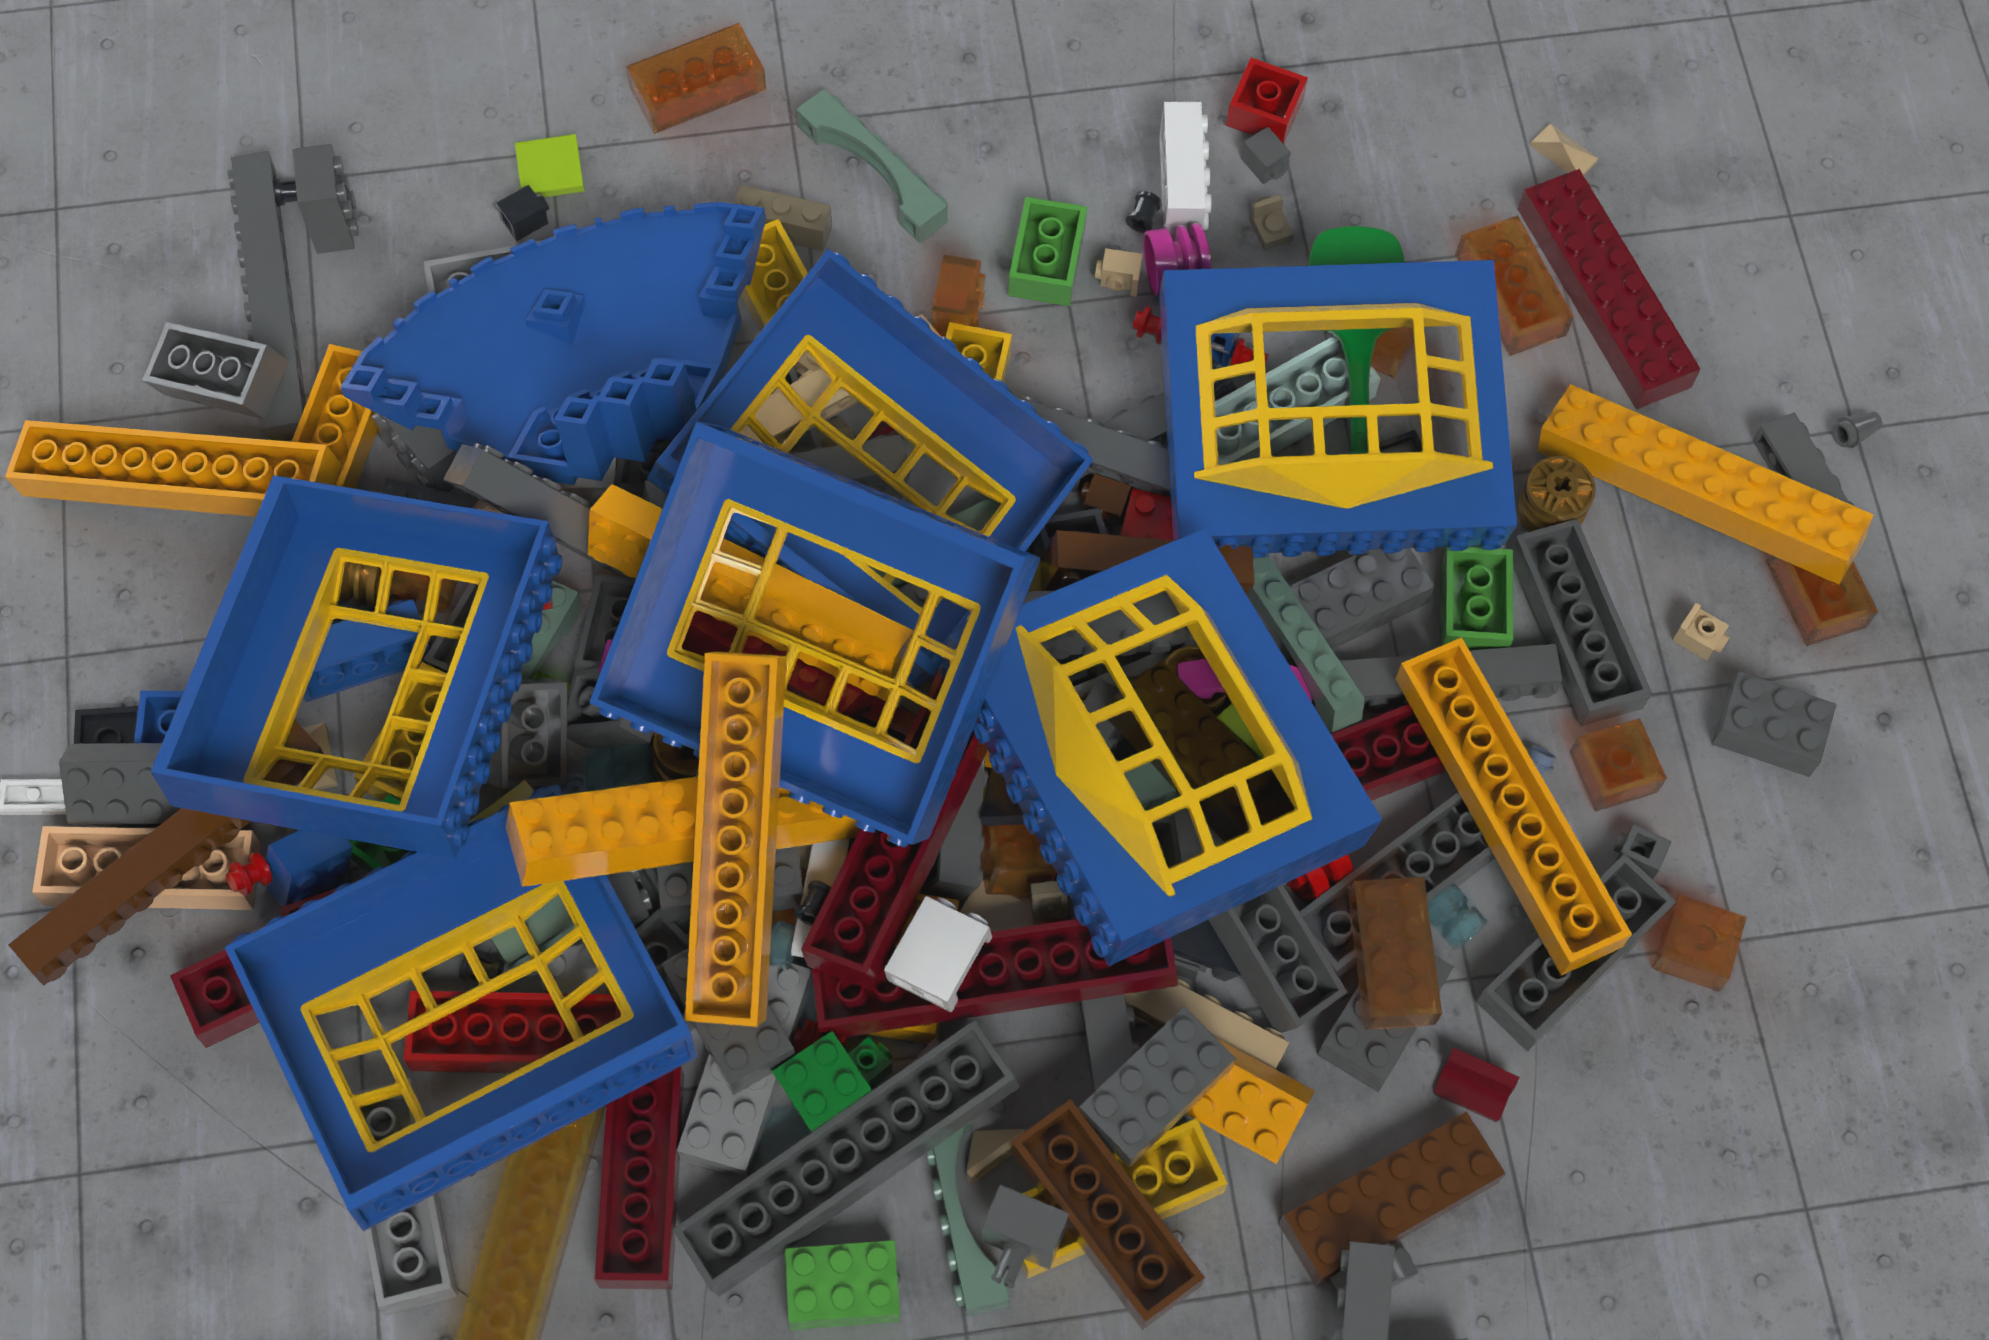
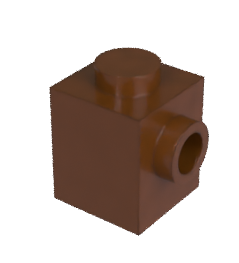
M1094 473L1092 481L1085 482L1080 499L1084 500L1085 510L1099 508L1103 522H1107L1109 518L1122 523L1130 500L1132 487L1131 485Z

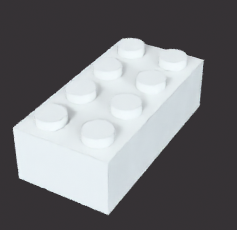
M1164 102L1160 130L1163 228L1169 230L1173 241H1175L1176 228L1181 225L1186 228L1187 232L1189 225L1193 223H1199L1203 230H1208V213H1211V194H1207V186L1210 185V167H1206V160L1209 157V142L1205 141L1208 117L1207 114H1202L1201 102Z

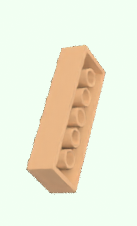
M43 826L32 893L44 906H58L155 830V828ZM240 830L234 840L227 844H222L214 850L205 863L200 866H194L185 873L182 880L171 889H165L156 896L148 908L253 910L257 883L252 884V892L243 896L239 891L234 892L230 888L226 874L229 873V864L238 862L243 866L249 863L248 858L250 854L254 852L260 854L261 843L252 830Z

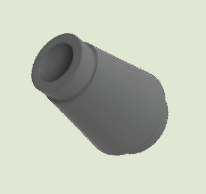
M1874 411L1840 418L1833 426V437L1839 446L1853 448L1882 427V419Z

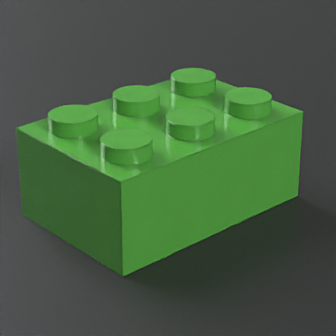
M1025 197L1009 274L1008 296L1070 306L1086 228V206Z
M1448 547L1445 548L1440 562V646L1462 637L1469 651L1511 647L1513 642L1512 549L1483 550L1481 547H1468V549L1463 551H1450Z
M895 1240L785 1248L788 1319L791 1330L900 1322Z

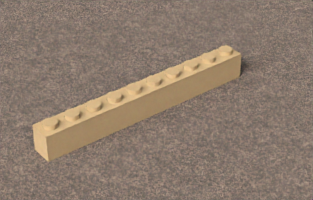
M982 880L980 886L970 893L960 910V913L966 916L969 913H974L985 919L991 932L1066 921L1063 917L1033 921L1030 900L1022 896L1016 898L1006 893L1007 890L1001 884L989 880L988 883ZM1178 979V986L1124 994L1126 1007H1133L1134 1018L1160 1030L1185 1007L1213 1036L1274 1069H1277L1289 1045V1042L1284 1040V1036L1277 1030L1269 1027L1263 1029L1252 1023V1018L1240 1011H1234L1233 1013L1221 1007L1222 1004L1219 1000L1207 994L1201 996L1191 991L1190 986Z

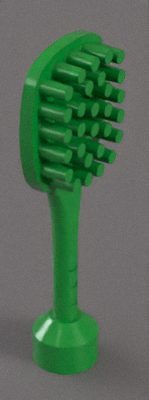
M1344 226L1323 231L1317 236L1312 244L1308 266L1405 263L1401 245L1393 234L1372 227ZM1393 328L1325 330L1339 339L1343 348L1349 375L1350 406L1369 405V375L1375 344L1381 335L1391 331ZM1350 417L1351 452L1348 454H1367L1366 419L1364 417Z

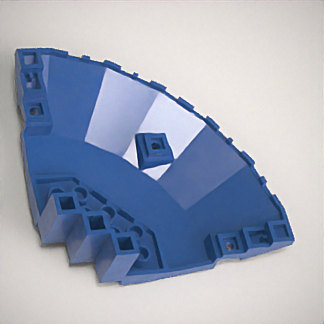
M724 202L694 204L693 210L676 211L675 205L664 206V212L645 213L644 208H635L620 212L619 219L602 222L601 217L594 219L595 225L577 229L576 224L557 228L552 230L553 237L538 243L531 239L510 248V255L493 261L491 256L470 267V275L460 281L456 278L449 280L450 287L439 294L431 291L418 299L413 304L415 310L405 319L399 317L392 323L394 328L392 332L384 339L381 337L376 338L360 354L340 388L343 396L410 430H413L415 426L441 429L447 448L457 452L462 444L472 447L475 443L490 446L504 454L502 461L504 459L513 463L516 461L533 470L531 477L536 475L542 479L543 477L555 483L575 485L578 477L602 481L614 457L645 462L656 440L673 441L723 378L742 322L738 300L745 286L751 284L766 220L765 209L763 207Z

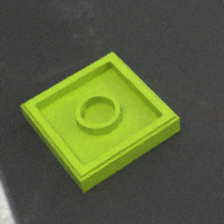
M576 134L515 143L521 189L529 185L536 195L541 193L543 197L585 192Z

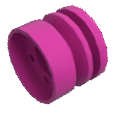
M1199 223L1190 224L1188 232L1183 225L1176 228L1175 241H1173L1167 228L1150 230L1144 233L1143 245L1146 272L1151 291L1155 297H1159L1164 270L1211 269L1209 245L1203 228Z

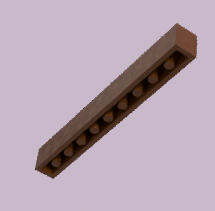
M294 720L284 747L324 754L321 747ZM280 759L263 780L296 786L305 778L313 765ZM181 808L14 939L8 946L43 986L49 981L52 982L59 979L66 972L68 966L78 958L88 956L95 949L97 943L107 935L118 932L124 926L127 919L136 912L147 909L153 903L156 896L165 889H171L182 880L185 873L194 866H200L205 863L214 850L222 844H227L238 836L239 831L251 821Z

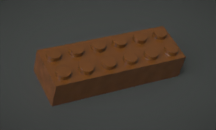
M1057 530L1040 559L1041 591L1059 590L1174 541ZM1216 544L1247 595L1255 584L1252 547L1239 546L1236 549H1232L1230 545H1225L1223 548H1219V545Z
M1071 1099L1011 1141L1010 1152L1050 1206L1069 1213L1067 1229L1142 1330L1202 1286L1205 1279L1204 1275Z
M1466 1111L1284 1214L1279 1222V1226L1313 1283L1318 1287L1340 1272L1342 1250H1349L1350 1241L1379 1245L1389 1243L1391 1245L1498 1184L1506 1173Z

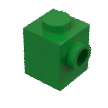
M868 1037L848 1053L871 1089L892 1073V1062L890 1060L893 1056L880 1041L875 1044Z

